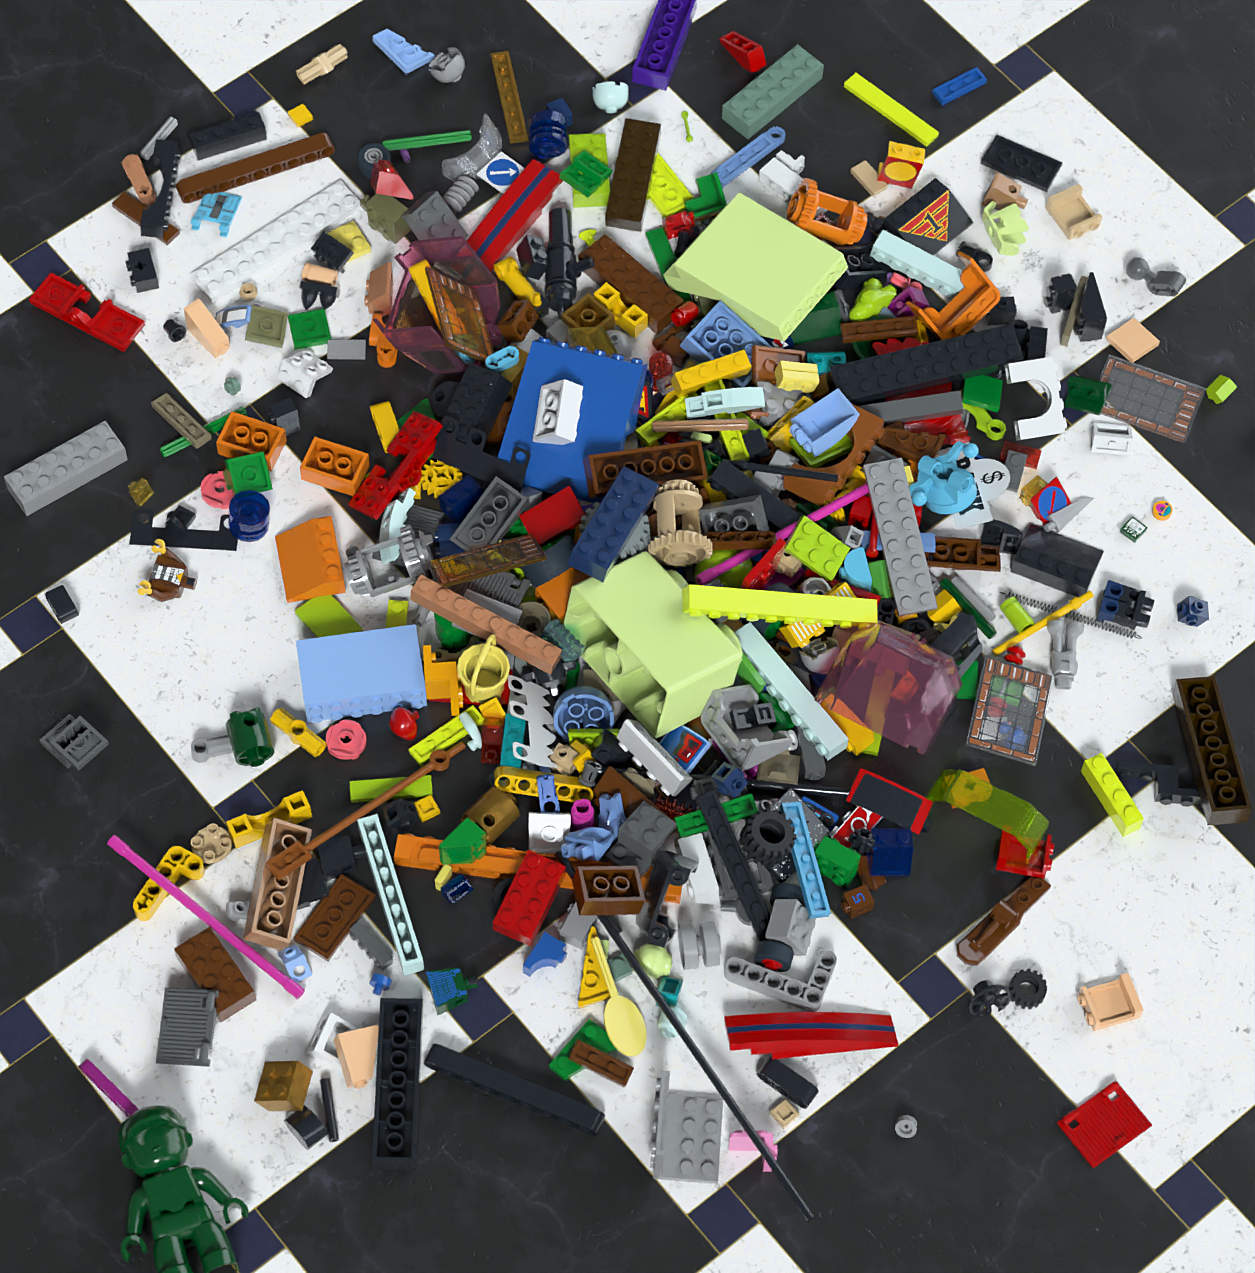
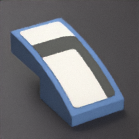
M240 305L226 308L216 313L215 320L223 330L231 325L238 329L250 322L252 306Z

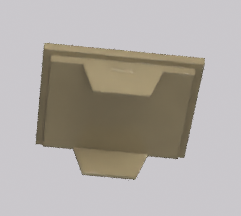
M789 749L760 763L757 780L797 785L800 756L790 755Z

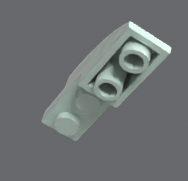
M744 387L703 392L701 396L686 398L685 404L687 417L692 419L723 412L731 414L765 407V399L762 387Z
M411 488L401 492L397 500L387 505L381 522L379 543L401 536L400 528L405 526L407 511L414 503L413 498L416 492ZM399 544L380 550L383 564L395 561L400 554Z

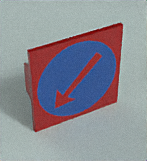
M1057 477L1052 479L1030 499L1033 505L1031 509L1035 517L1042 521L1044 526L1049 523L1048 515L1072 504Z

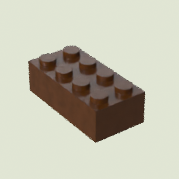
M210 927L174 948L177 960L197 989L219 991L218 998H215L214 1008L217 1009L216 1017L220 1023L256 1001L255 991Z

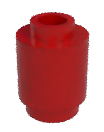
M687 301L673 310L671 320L676 326H684L698 317L699 309L695 303Z

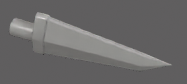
M1081 498L1047 516L1049 523L1044 526V530L1050 532L1052 529H1055L1057 532H1060L1094 498Z

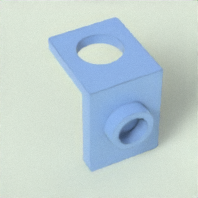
M296 944L277 953L280 960L286 966L290 978L296 983L312 975L304 954ZM299 965L304 966L305 970L302 975H294L295 967Z

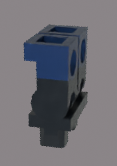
M1108 580L1096 621L1104 622L1106 620L1123 627H1129L1132 630H1135L1136 626L1147 628L1151 616L1141 613V609L1151 612L1155 600L1146 597V591H1139Z

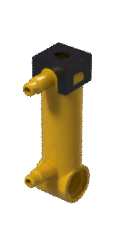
M512 256L494 264V270L501 281H505L519 301H530L539 316L537 320L549 314V303L542 294L540 295L539 292L535 291L523 276Z

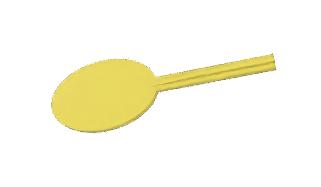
M599 937L591 939L611 997L605 1005L603 1015L607 1035L619 1052L629 1057L637 1056L643 1051L647 1038L643 1017L632 1001L626 997L619 996Z

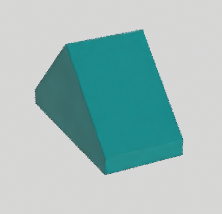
M663 975L658 991L669 1007L670 1005H678L683 980Z

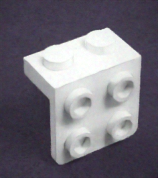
M303 350L282 361L277 379L305 398L311 396L316 380L332 373L333 368L327 362L314 356L312 352Z

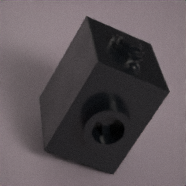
M1014 296L1000 297L999 302L986 314L987 326L1008 325L1015 320L1017 306L1015 305Z

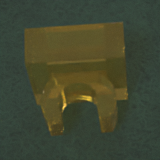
M143 478L138 482L132 481L128 485V488H130L129 493L134 502L139 506H142L154 494L147 480Z

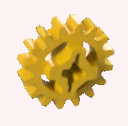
M430 460V466L425 464L424 470H421L422 477L420 483L422 484V489L427 490L428 495L434 493V498L441 495L444 499L445 494L451 497L452 491L458 492V486L462 485V473H460V470L437 460L434 463V461Z

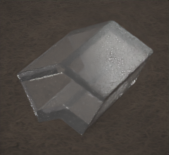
M674 373L657 380V388L662 396L674 391L672 385L667 388L664 387L671 383Z

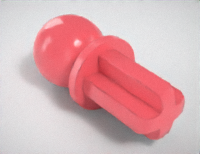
M893 273L890 278V282L902 288V291L909 286L919 290L923 289L919 282H910V277L905 278L897 273Z

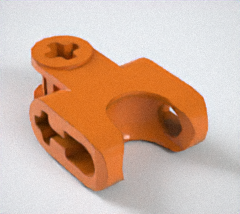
M373 314L369 346H377V359L382 367H391L396 363L398 348L408 349L411 332L410 316H401V320L397 325L387 326L382 321V314Z

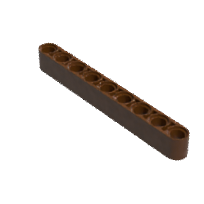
M319 133L181 179L176 183L175 187L182 202L191 203L202 199L204 195L224 192L329 157L335 152V148L327 133Z

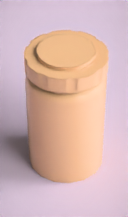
M306 263L302 271V281L335 287L338 279V271L311 263Z

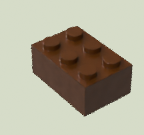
M638 866L577 867L572 879L579 916L639 915L644 905L645 897Z

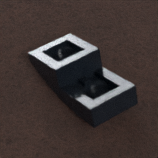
M772 703L757 704L750 708L735 709L729 712L734 732L758 728L776 722Z

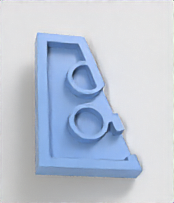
M388 29L373 36L372 41L405 74L429 63L434 58V54L431 52L426 53L421 50L420 46L416 44L413 46L405 42V38Z

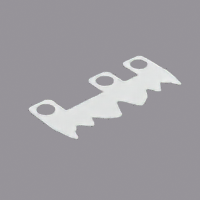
M509 675L508 687L512 691L526 695L527 705L510 701V713L515 717L528 721L530 746L518 742L513 743L514 756L540 766L558 768L547 757L554 753L547 745L552 744L556 737L542 726L554 723L550 713L543 708L550 706L543 698L546 694H550L549 691L536 683L525 682L521 678ZM518 680L523 688L521 690L515 689L511 681ZM513 706H521L524 709V715L515 713ZM523 747L528 755L526 757L520 756L516 748Z

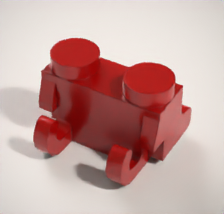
M683 211L662 219L663 229L668 240L678 237L679 232L686 231L688 233L690 227L695 226L693 212Z

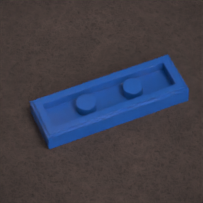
M975 67L934 88L932 94L941 105H944L985 84L987 79Z

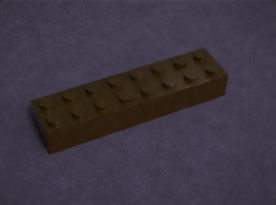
M1216 677L1176 679L1172 695L1207 825L1248 822L1252 806Z

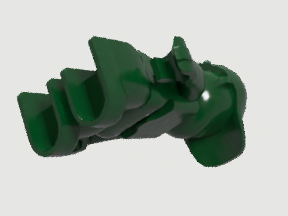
M161 1105L143 1107L122 1122L118 1130V1144L123 1154L121 1160L124 1167L132 1169L137 1175L147 1179L143 1181L142 1186L138 1187L131 1194L128 1202L127 1237L121 1244L122 1258L125 1262H129L131 1255L128 1251L133 1245L141 1246L143 1254L148 1253L146 1244L140 1236L142 1234L145 1213L149 1210L154 1239L153 1256L158 1273H193L185 1249L194 1246L197 1247L205 1273H210L212 1270L228 1264H234L236 1271H239L227 1234L223 1227L215 1221L212 1212L203 1199L201 1191L210 1195L220 1206H224L222 1211L226 1224L231 1223L228 1215L229 1212L236 1208L241 1210L242 1217L248 1219L249 1209L241 1199L233 1198L226 1187L209 1170L202 1167L190 1168L188 1165H184L188 1157V1150L193 1144V1138L187 1132L185 1121L176 1109Z

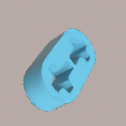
M513 346L499 350L486 358V369L500 373L514 366L519 361V351Z

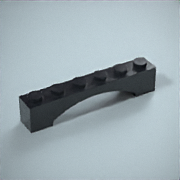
M155 140L153 164L157 165L161 171L163 185L156 201L150 208L142 212L140 223L141 236L163 238L164 231H168L169 220L166 219L171 215L169 202L173 203L174 192H172V188L175 189L176 185L174 174H178L179 164L176 162L181 158V149H178L177 141Z

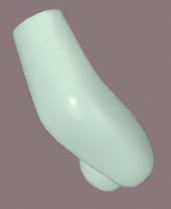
M464 712L459 716V719L472 738L467 744L472 751H475L477 748L480 749L482 747L481 734L470 715Z

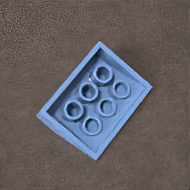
M721 300L680 344V347L699 364L745 350L751 366L752 346H772ZM752 367L747 375L729 380L734 388H744L752 380Z

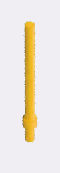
M1089 590L1078 598H1072L1068 604L992 649L993 655L995 657L1000 655L1008 647L1018 644L1047 626L1049 621L1057 620L1071 610L1079 609L1083 603L1094 597L1093 593Z

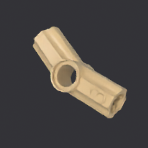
M338 44L329 49V51L314 57L311 62L296 70V74L302 84H306L317 76H322L333 70L335 65L347 58V51L345 47Z

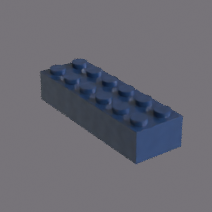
M624 466L573 548L568 565L604 582L655 498L659 484Z

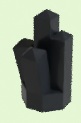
M697 225L691 226L688 233L686 231L679 233L677 247L674 251V256L677 259L700 235L698 234L700 228Z

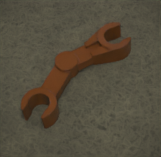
M691 321L684 326L670 328L668 333L656 338L652 342L653 347L660 351L665 340L668 341L671 335L676 336L682 331L688 333L693 330L691 326L695 325V323Z

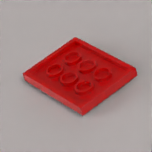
M780 538L743 579L740 589L764 591L763 588L775 576L787 542Z

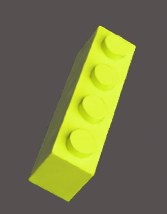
M1100 753L1085 760L1081 772L1121 835L1124 837L1140 829L1144 817L1104 755Z

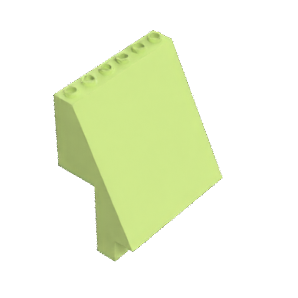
M739 192L665 272L664 277L670 289L721 300L758 335L785 341L846 271L848 266L843 253Z

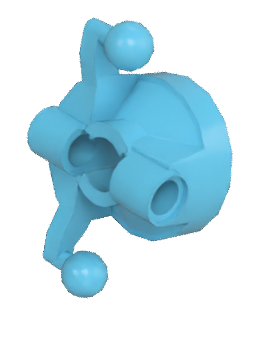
M958 441L952 446L947 455L935 458L929 456L922 457L918 463V481L909 486L913 504L915 506L925 504L932 512L939 514H954L969 507L976 498V483L971 473L957 467L956 460L962 450L966 457H976L979 450L977 445L974 443L964 444Z

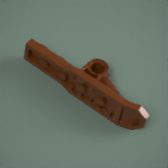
M1032 876L1007 901L1001 900L965 938L956 944L957 957L966 965L978 966L1020 925L1023 916L1051 889V885L1043 878Z

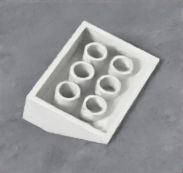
M627 719L623 723L617 735V738L620 740L619 746L627 752L629 750L634 755L632 759L640 767L643 765L648 770L646 774L653 781L657 779L662 784L660 788L666 795L676 796L693 780L638 721Z

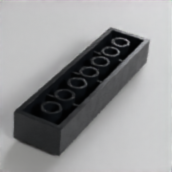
M380 998L372 1147L373 1169L416 1170L423 999Z

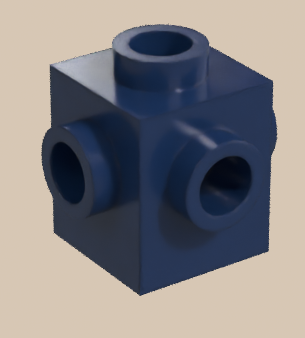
M1194 596L1186 597L1177 604L1178 622L1185 623L1188 626H1200L1209 620L1208 602L1197 599Z
M723 762L711 776L717 784V790L724 796L729 795L735 798L748 784L743 777L745 775L743 771L726 762Z

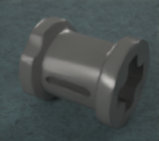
M585 760V768L578 781L583 785L592 787L596 784L595 778L597 773L601 771L602 766L595 761Z

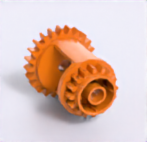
M804 178L790 200L786 220L813 236L835 242L839 246L844 244L850 246L853 243H858L867 224L865 209L858 206L855 201H848L820 192L817 189V182ZM817 207L840 214L836 227L829 223L813 220Z

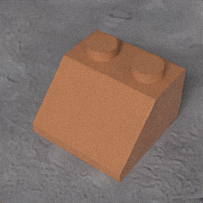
M388 262L370 272V280H366V291H369V294L365 295V307H368L369 314L391 315L394 284L392 262Z

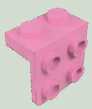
M736 1130L729 1134L728 1150L758 1151L744 1130ZM765 1130L756 1131L776 1160L777 1144H773V1133H768ZM763 1158V1172H772V1169Z

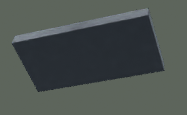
M1000 135L995 136L981 160L982 165L1044 192H1048L1063 164L1058 160Z

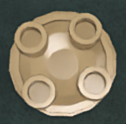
M214 823L209 824L207 827L199 830L191 839L192 852L199 856L204 863H218L230 853L232 838L224 828Z

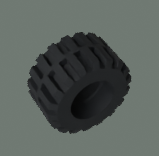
M761 809L749 818L740 832L741 839L739 840L740 845H743L741 849L747 853L746 857L748 859H754L753 862L756 864L761 862V866H766L767 864L774 866L775 863H780L795 845V827L790 825L792 821L790 819L787 820L784 813L779 814L778 810L775 809L773 812L770 809H765L764 811ZM760 831L772 835L776 844L765 841Z

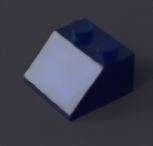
M468 474L439 496L440 508L454 523H462L483 495L484 490Z
M871 828L870 832L873 834L871 839L875 840L873 848H870L867 853L870 876H910L914 848L911 828Z

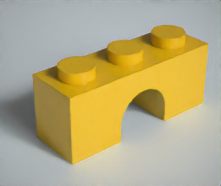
M607 282L593 294L597 301L615 315V324L634 339L647 328L648 314L635 304L630 308L626 307L620 299V293Z

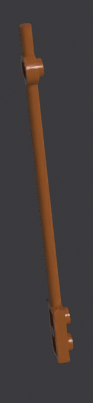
M459 742L447 751L436 750L432 752L428 764L304 846L297 841L268 860L266 868L278 880L282 879L309 861L312 855L310 853L311 850L433 769L437 771L446 770L450 765V758L465 749V744Z

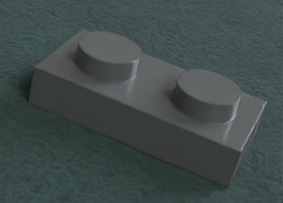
M1009 450L1005 466L1010 473V482L1006 490L1018 492L1028 455Z

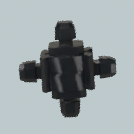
M561 656L551 675L532 665V671L529 669L521 673L522 680L531 682L535 679L537 685L542 684L543 688L550 687L548 689L550 696L557 698L561 696V688L558 684L563 683L562 678L567 676L566 670L576 669L577 663L574 658L566 659L563 662Z

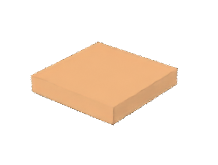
M1132 318L1106 337V340L1131 363L1156 348L1160 343L1135 318Z

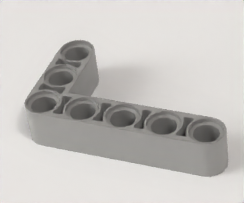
M831 951L820 953L808 984L736 957L729 958L726 961L724 976L729 982L803 1010L815 1012L821 1007L835 971L837 957ZM829 961L831 965L826 966L822 962ZM735 967L739 971L734 973L731 972L729 968ZM756 975L758 979L752 980L748 976ZM822 979L825 983L818 984L815 980ZM775 982L778 984V986L771 987L768 985V983ZM793 989L796 990L798 993L792 995L788 992V990ZM815 997L818 1001L810 1002L807 998Z

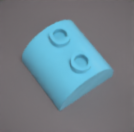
M864 547L856 548L847 554L844 566L839 568L837 580L870 592L872 578Z

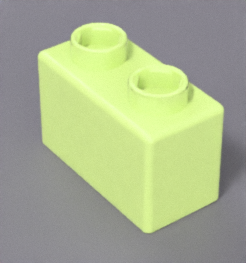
M644 551L614 565L604 582L590 577L572 586L563 622L562 635L654 738H659L701 716L702 710L713 690L733 687L743 653L738 637L727 625L722 623L715 625L704 614L699 617H692L690 613H683L682 589L688 586V583L677 571H666L649 552Z

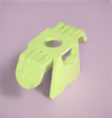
M991 201L985 207L982 216L986 232L999 254L1007 256L1017 255L1019 253V246L1017 244L1026 243L1022 232L1028 231L1029 227L1025 219L1020 217L1021 212L1016 204L991 214L996 206V202ZM999 218L1000 221L995 223L993 219Z

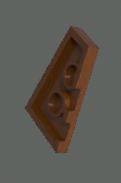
M885 428V432L879 439L877 447L919 463L920 459L924 456L931 458L937 456L946 435L939 434V436L929 435L927 432L918 434L910 433L909 430Z

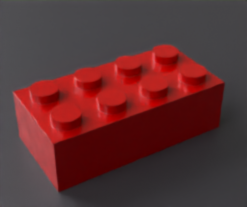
M528 850L493 921V930L532 946L566 875V866Z

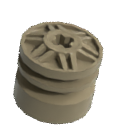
M533 601L520 604L517 609L523 612L517 626L552 643L554 630L547 608Z

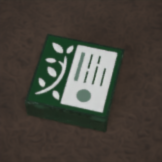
M1132 516L1120 529V533L1136 543L1147 531L1148 527Z

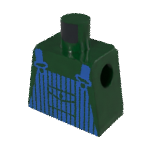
M460 968L426 972L428 986L437 1015H441L468 1002L467 990L478 987L475 975L463 978Z

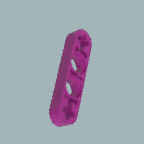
M85 1059L78 1065L83 1074L127 1117L139 1110L90 1060Z

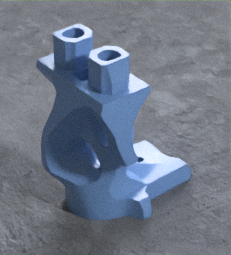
M616 793L613 797L608 794H603L599 797L600 814L597 817L599 826L584 828L564 837L565 844L561 845L563 857L569 858L572 856L577 857L578 860L589 859L599 861L611 843L618 841V830L627 820L624 815L621 793Z

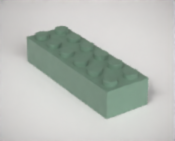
M797 44L723 105L722 119L745 138H751L820 81L823 76L824 65Z

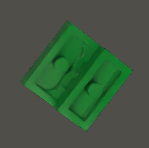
M584 150L573 158L572 164L560 173L559 178L588 198L609 178L613 170Z

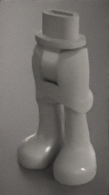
M1052 620L1047 623V630L1053 639V650L1051 651L1053 680L1056 681L1057 689L1069 690L1072 687L1074 676L1078 670L1076 642L1077 638L1084 632V624L1081 622H1070L1066 625V652H1062L1065 624L1060 620Z

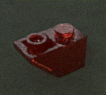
M484 718L481 763L500 764L505 718Z

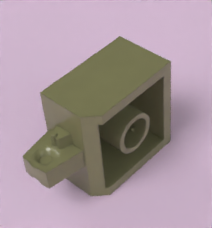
M375 194L371 197L366 195L360 200V206L368 214V225L374 231L377 230L386 240L397 244L411 231L409 225L401 216L408 208L392 196Z

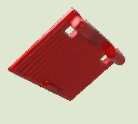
M1117 1081L1107 1085L1098 1094L1075 1110L1073 1109L1057 1122L1058 1126L1092 1168H1095L1153 1126ZM1115 1091L1119 1097L1111 1101L1108 1095ZM1075 1119L1079 1125L1072 1130L1068 1124Z

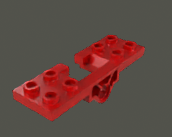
M53 273L47 276L30 297V304L122 352L128 348L145 326L144 320L113 305L110 299L104 300L99 306L100 310L93 319L90 318L87 313L84 314L80 309L73 307L77 300L86 304L91 298V293L86 291L83 285L78 287Z
M413 411L386 449L394 457H397L398 454L405 456L406 458L390 480L383 477L386 471L382 467L375 465L348 505L352 509L378 520L397 491L404 492L407 487L418 485L422 477L421 466L425 462L421 457L443 427L440 422ZM414 472V477L410 481V475Z

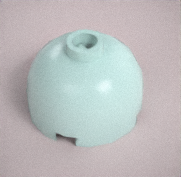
M603 82L596 84V88L592 87L595 104L600 109L606 110V113H616L628 100V85L620 82V86L615 85V82Z

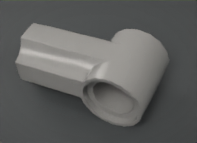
M225 735L207 740L204 738L194 739L191 743L193 760L203 763L211 757L232 753L229 736ZM204 749L203 752H197L196 750Z

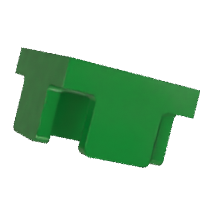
M264 452L225 460L227 470L223 471L227 490L233 491L234 499L273 489Z

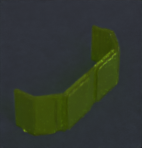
M960 769L959 771L943 770L926 797L933 803L934 801H946L1014 835L1027 849L1026 858L1028 859L1033 855L1049 827V821L1029 802L1004 790H1000L990 783Z

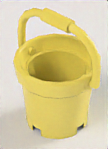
M491 634L486 643L472 645L462 653L458 659L457 671L459 679L464 685L465 694L471 702L474 703L475 701L482 705L495 697L497 700L501 698L504 684L508 679L510 664L508 657L502 649L496 647V636Z

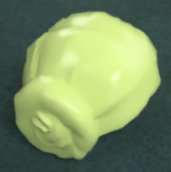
M646 943L639 949H635L633 955L649 978L658 979L663 975H670L673 963L672 954L666 948L653 943Z

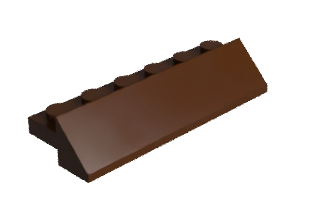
M935 536V552H924L928 567L1001 571L999 546L981 545V539ZM882 551L881 560H885V559H884V555H883V551Z

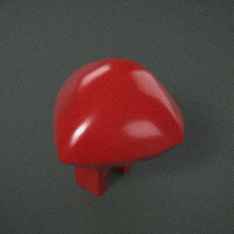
M403 707L396 708L389 719L390 729L395 735L403 739L413 740L418 730L416 720L420 718L418 712L413 711L411 713L409 709L407 710Z

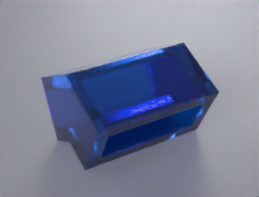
M460 874L442 886L440 890L444 898L453 904L471 892L473 888L468 879Z

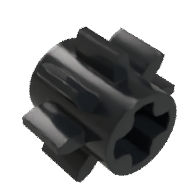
M866 828L855 829L848 839L852 843L850 847L860 854L868 853L875 843V840L871 839L873 834Z

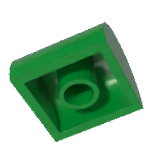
M434 613L436 636L444 648H459L469 643L473 634L453 627L451 621Z

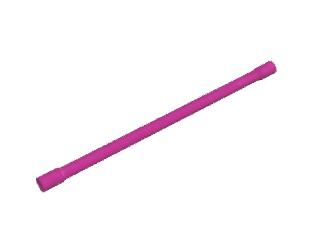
M867 483L806 517L815 523L869 493ZM798 521L776 532L777 541L780 538L783 540L788 538ZM766 549L744 550L715 567L696 575V581L699 585L703 586L716 579L717 576Z
M113 835L109 839L107 845L121 856H124L271 976L293 997L298 1000L304 994V988L293 979L287 977L141 858L119 837Z

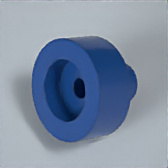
M372 974L369 984L374 987L373 994L381 995L382 990H389L392 980L381 974Z

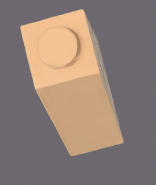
M199 298L183 308L187 330L214 358L225 354L230 349L228 336Z
M378 1025L340 1033L333 1040L347 1088L355 1087V1089L366 1087L367 1083L373 1078Z

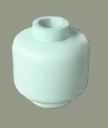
M670 1005V1008L685 1028L687 1015L682 1011L681 1007ZM661 1011L657 1023L658 1029L662 1035L676 1038L678 1033L663 1011Z

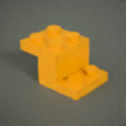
M423 645L426 700L450 698L452 716L460 715L459 708H463L462 682L459 679L456 661L436 663L435 652L431 653V645Z

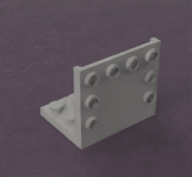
M661 1071V1078L656 1079L654 1112H658V1120H653V1133H657L656 1140H652L650 1167L654 1168L653 1179L718 1184L723 1099L668 1095L670 1071Z

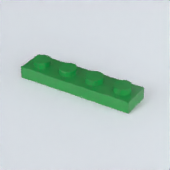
M752 794L721 803L729 823L749 818L758 811ZM700 810L674 818V822L677 823L676 828L680 839L709 830Z

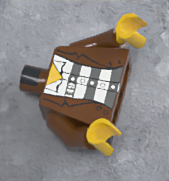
M157 539L155 543L159 545V548L153 545L151 550L154 553L160 552L161 555H158L149 582L143 580L139 583V586L143 588L138 589V594L145 595L147 593L149 597L159 602L181 598L184 588L195 590L197 579L188 577V569L185 563L172 551L165 548L163 540Z

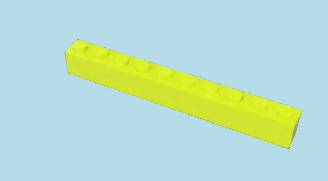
M688 585L682 589L683 613H690L692 617H699L704 614L709 615V618L728 616L730 620H737L740 617L746 618L747 621L765 619V622L768 623L780 620L784 621L785 624L803 622V625L807 626L815 625V623L821 624L823 627L840 625V628H851L852 626H857L860 630H868L871 626L878 623L877 600L701 585Z

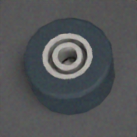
M370 143L363 146L357 156L360 173L364 177L371 179L374 162H378L381 159L390 161L389 163L391 164L388 149L379 143Z

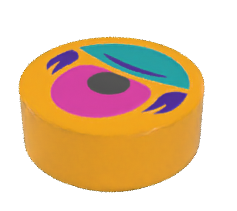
M1158 501L1153 506L1152 514L1157 520L1165 521L1172 514V506L1166 501Z

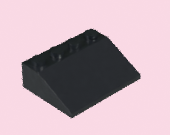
M1031 524L1014 558L1011 572L1079 597L1088 591L1104 551L1052 531L1046 532L1044 528Z

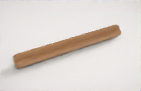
M748 419L654 421L652 424V429L655 433L748 430L749 427Z

